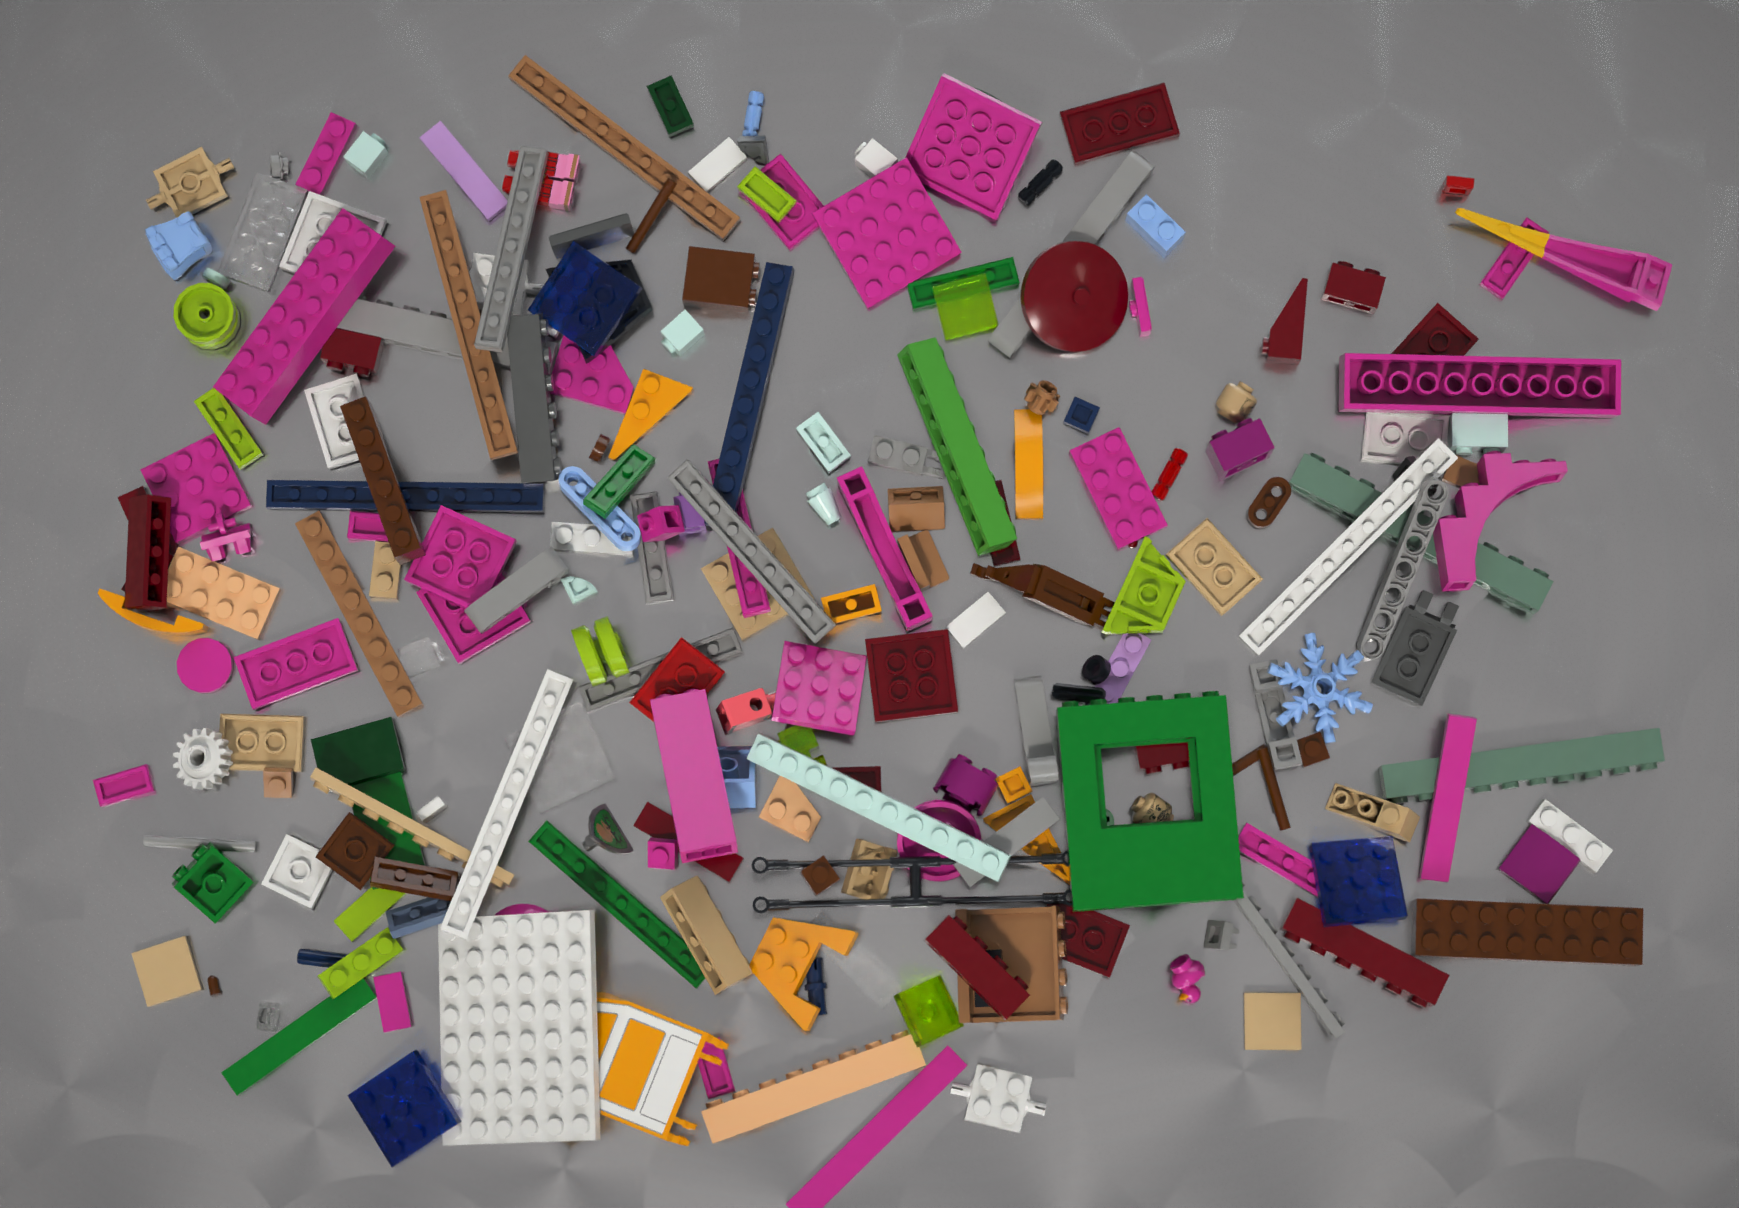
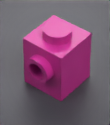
M679 505L658 506L637 515L643 542L664 541L685 532Z

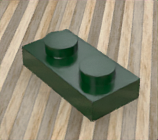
M672 75L647 86L669 137L694 127V123Z

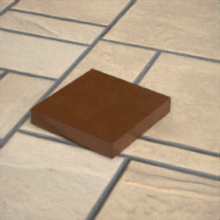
M349 812L316 855V858L356 888L362 890L371 878L374 858H386L395 845Z

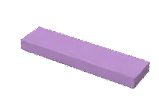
M441 121L419 137L488 221L492 220L506 208L507 199Z

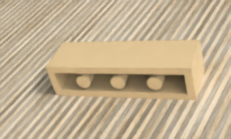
M698 875L671 888L660 897L715 995L741 982L753 973L747 958L741 953L734 935L728 930L719 909L715 907L708 895L706 886L700 881Z

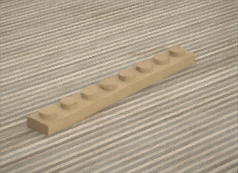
M315 767L310 776V780L314 782V788L325 794H328L329 790L339 795L337 800L351 808L354 804L364 809L362 813L375 821L379 817L389 822L387 827L399 834H402L403 831L414 836L412 840L425 848L429 844L439 849L438 855L449 861H452L453 857L463 862L461 867L465 869L472 851ZM496 866L490 883L499 888L503 884L509 886L514 874Z

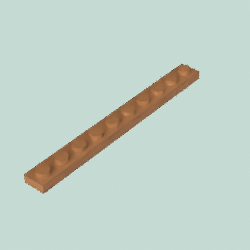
M524 55L508 75L510 80L658 192H660L668 178L675 181L677 185L668 199L723 241L740 221L738 215L528 56Z
M443 190L419 197L490 459L495 460L517 454L518 450L491 351L479 350L474 346L481 315L447 191Z

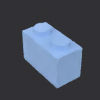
M1147 194L1126 215L1125 221L1163 258L1184 239L1186 232Z

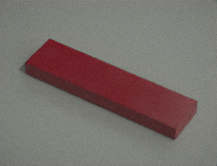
M647 802L633 826L653 838L677 840L673 816ZM733 853L694 862L731 882L744 858Z

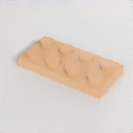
M178 547L168 568L167 603L260 640L281 589Z

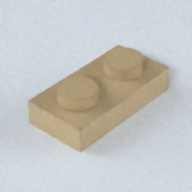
M375 541L369 596L398 600L402 565L394 558L389 542Z

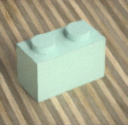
M1452 413L1450 415L1448 448L1451 451H1456V455H1472L1473 451H1484V454L1490 451L1504 452L1507 449L1508 414Z

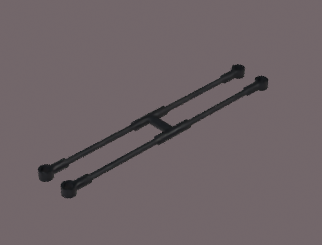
M1067 850L1064 853L1056 854L1042 853L1041 856H1011L1008 862L1041 863L1042 865L1063 864L1069 867L1065 861ZM940 856L827 860L832 867L890 866V868H910V896H891V899L808 901L767 899L760 896L753 901L752 905L754 911L759 914L774 910L811 907L891 906V908L941 907L942 904L1043 902V904H1065L1070 907L1072 906L1066 900V895L1071 893L1070 889L1060 893L1022 896H922L921 867H941V865H953L956 863V861L950 858H940ZM757 857L752 862V870L757 874H764L766 871H788V868H806L815 861L766 860L763 857ZM759 860L763 861L766 865L762 871L756 870L754 866ZM758 900L766 902L764 910L756 908L755 904Z

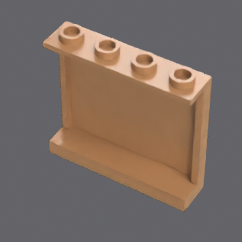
M1060 907L955 909L956 916L968 926L965 931L972 938L978 936L988 946L986 950H1002L1003 961L1009 967L1006 971L1013 978L1016 976L1020 977L1028 985L1029 988L1026 991L1030 994L1007 1020H1003L991 1007H975L974 990L957 974L959 1023L1064 1020V1014H1068V998L1063 997V986L1067 985L1066 968L1062 969V957H1066V942L1061 940V929H1065V913L1060 912Z

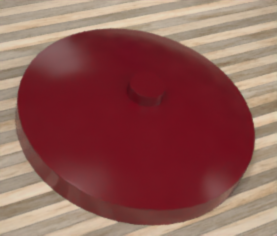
M1066 241L1045 249L1030 264L1021 287V307L1029 328L1042 342L1063 351H1087L1105 343L1120 327L1128 305V286L1120 265L1106 250L1089 242Z

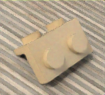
M856 839L850 860L890 859V857H896L897 850L862 839ZM890 866L848 867L841 893L859 899H884L889 891L888 883L894 868H890Z

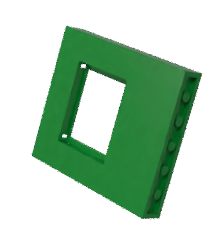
M1219 691L1202 692V697L1191 698V693L1174 694V699L1163 700V695L1146 696V701L1135 702V697L1118 698V703L1107 704V699L1091 700L1090 705L1079 706L1078 701L1063 702L1062 707H1057L1056 717L1072 912L1243 899L1226 695H1219ZM1188 742L1194 819L1107 826L1101 749Z

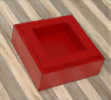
M1447 175L1443 182L1442 191L1444 193L1469 195L1474 188L1475 178Z

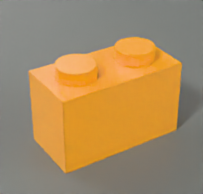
M875 584L821 598L825 613L835 624L882 612Z

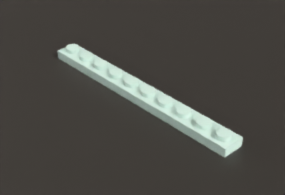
M761 733L757 735L746 758L997 882L1000 881L1011 855Z

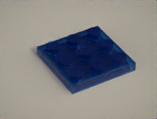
M573 241L528 308V311L532 314L543 313V319L548 320V325L597 357L642 290V287Z
M1393 836L1311 843L1309 850L1323 927L1405 920L1408 917Z
M418 1050L412 1051L348 1095L391 1167L398 1165L462 1122Z

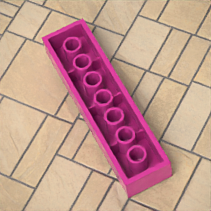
M342 208L214 384L213 388L248 415L266 425L390 255L395 245Z

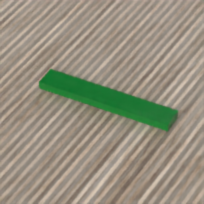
M361 979L336 998L332 999L329 996L221 1072L235 1094L237 1096L241 1095L377 999V995L366 979Z

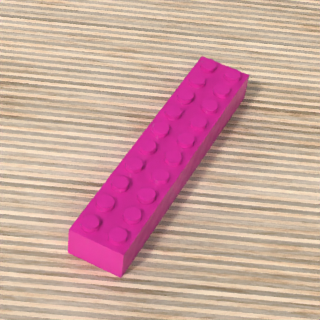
M1344 353L1339 357V412L1508 414V416L1614 418L1621 415V359Z

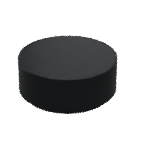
M1093 655L1085 661L1082 675L1090 683L1100 684L1110 674V663L1100 655Z

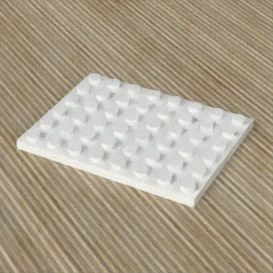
M595 910L475 917L466 940L440 930L442 923L438 924L442 1146L600 1140Z

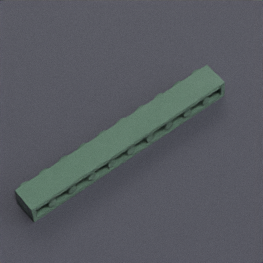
M1304 453L1289 481L1291 489L1353 521L1382 494V492L1374 489L1375 485L1363 478H1360L1358 481L1349 476L1350 472L1345 468L1337 465L1333 468L1325 464L1326 460L1315 453L1310 455ZM1411 504L1381 535L1398 544L1414 504ZM1424 510L1417 515V522L1419 524H1426L1430 520V517L1424 515ZM1432 534L1423 557L1437 564ZM1411 536L1406 543L1407 549H1417L1420 545V538L1418 536ZM1478 542L1475 557L1476 581L1474 584L1532 614L1537 613L1554 581L1548 579L1549 575L1540 569L1534 568L1531 570L1523 566L1524 562L1521 559L1512 555L1506 557L1498 553L1499 549L1487 542H1484L1482 545Z
M1660 728L1471 753L1465 790L1474 789V793H1484L1491 791V786L1502 785V790L1519 787V782L1529 781L1530 786L1547 784L1546 779L1556 777L1558 782L1575 780L1574 775L1585 774V778H1595L1602 776V771L1612 770L1613 775L1629 773L1630 767L1640 766L1641 771L1658 769L1657 764L1665 761ZM1440 757L1386 764L1378 767L1383 799L1391 800L1395 804L1407 803L1408 797L1415 796L1419 797V801L1433 799Z

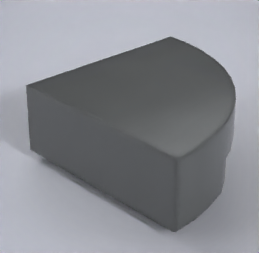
M766 136L738 137V146L743 153L745 152L757 163L768 164Z

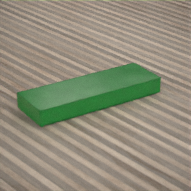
M632 444L583 499V505L606 519L655 464V457Z

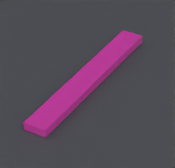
M947 1045L786 1203L788 1208H823L968 1065Z

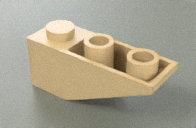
M1337 783L1334 785L1325 808L1328 811L1409 843L1420 819V816L1410 808Z

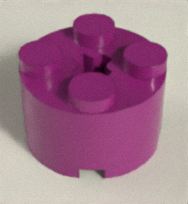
M958 754L955 759L950 758L933 790L938 793L940 789L945 793L942 797L944 800L955 802L966 808L969 812L972 809L978 810L977 816H982L998 788V784L995 781L997 775L986 768L979 770L971 765L973 762L970 759Z

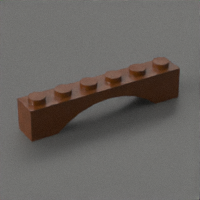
M365 396L341 405V411L394 558L402 565L425 556L424 547L397 481L371 402Z

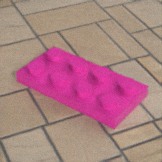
M1120 427L1069 450L1117 551L1168 526Z
M339 618L234 657L253 710L359 671Z

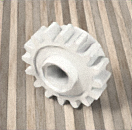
M207 728L202 730L193 729V735L187 733L183 735L184 743L177 742L176 745L180 748V751L173 753V756L178 758V762L173 764V768L180 769L176 776L177 778L185 779L184 785L203 790V788L213 789V783L222 784V778L229 775L228 770L230 765H233L231 761L233 750H229L227 746L228 740L221 739L222 733Z

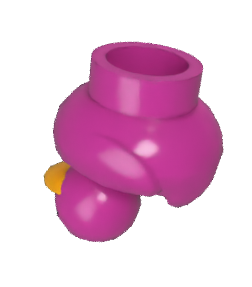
M1184 954L1174 959L1170 964V969L1173 972L1171 982L1177 989L1182 990L1179 1000L1195 1003L1201 997L1200 988L1195 983L1205 976V969L1200 961L1191 959L1188 954Z

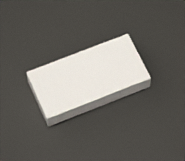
M728 137L690 169L688 174L699 187L708 193L746 161L747 156Z
M987 592L948 624L946 629L964 649L1004 616L1006 612L993 596Z

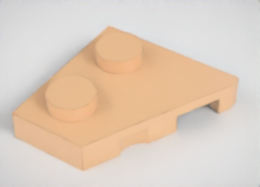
M779 776L759 815L760 819L808 843L821 820V816L798 785L782 776Z

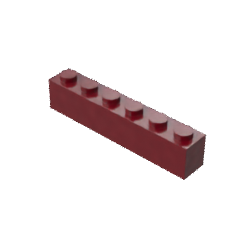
M1299 898L1294 899L1280 927V930L1285 932L1283 937L1297 944L1301 940L1310 945V951L1322 957L1326 953L1335 957L1334 963L1349 970L1353 966L1361 970V977L1374 983L1378 979L1386 983L1385 989L1397 995H1401V992L1412 996L1411 1002L1423 1008H1426L1427 1004L1430 1006L1436 1004L1450 976Z

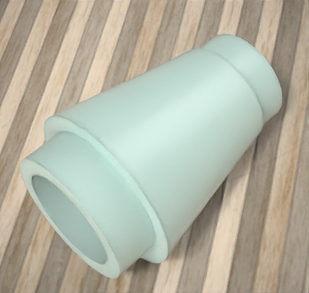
M825 482L806 493L809 499L807 502L827 525L841 518L831 487L828 488Z

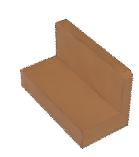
M943 486L888 489L889 527L891 532L945 528Z
M928 530L921 531L910 537L907 534L897 539L902 555L921 592L949 580V575Z

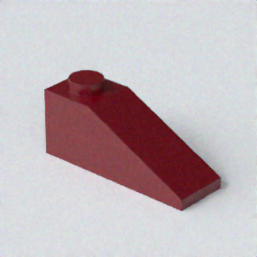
M1307 278L1301 279L1270 329L1268 337H1263L1261 354H1266L1265 362L1299 365L1302 356Z

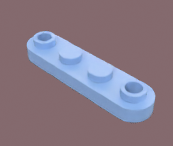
M570 466L563 469L562 473L559 474V487L561 491L618 549L622 551L636 549L641 542L639 527L618 506L604 519L583 505V499L597 484L579 467ZM575 481L577 485L570 486L569 483ZM626 536L632 538L630 541L622 540Z

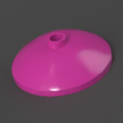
M932 800L915 807V809L981 841V833L977 821L963 806L947 800ZM897 833V848L900 857L940 856V858H948ZM953 865L921 867V878L930 881H946L960 876Z

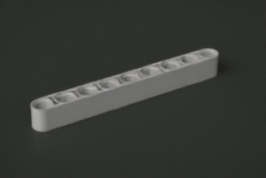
M1132 150L1062 242L1083 241L1097 245L1148 179L1155 165ZM1021 296L988 340L989 343L1010 358L1032 331L1022 312Z

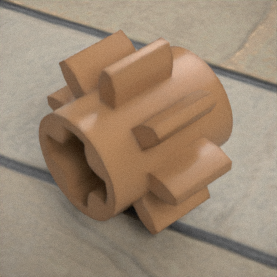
M1042 380L1038 385L1030 384L1024 400L1028 401L1027 406L1033 413L1043 415L1047 410L1052 413L1054 412L1059 403L1060 395L1056 394L1057 388L1055 385Z

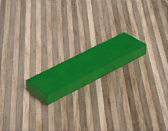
M1010 257L908 283L907 289L913 311L1017 286L1020 285L1014 259Z

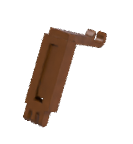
M973 563L970 572L971 575L978 578L1001 582L1023 592L1022 597L1083 625H1095L1104 628L1106 622L1100 620L1101 616L1108 618L1110 612L1105 610L1104 606L1113 608L1115 603L1103 597L1104 593L1045 565L1027 564L1000 568L988 565L985 568Z

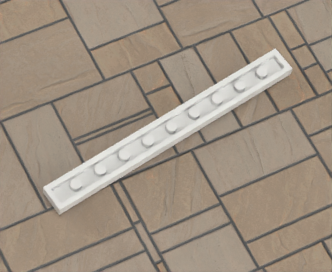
M1438 438L1239 636L1260 655L1416 500L1423 482L1429 478H1439L1458 457Z
M547 669L440 930L464 940L467 939L573 679Z

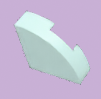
M565 577L561 579L573 605L598 593L596 588L585 579L579 577Z

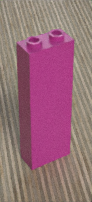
M689 689L682 694H662L657 696L656 699H651L652 715L682 863L738 853L706 690Z

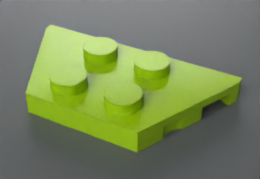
M1146 536L1101 632L1103 634L1163 633L1186 582L1178 571L1171 567L1167 558L1161 555L1151 544L1150 538Z

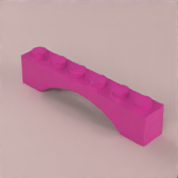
M861 466L837 477V484L907 632L932 621V613L896 543L863 467Z

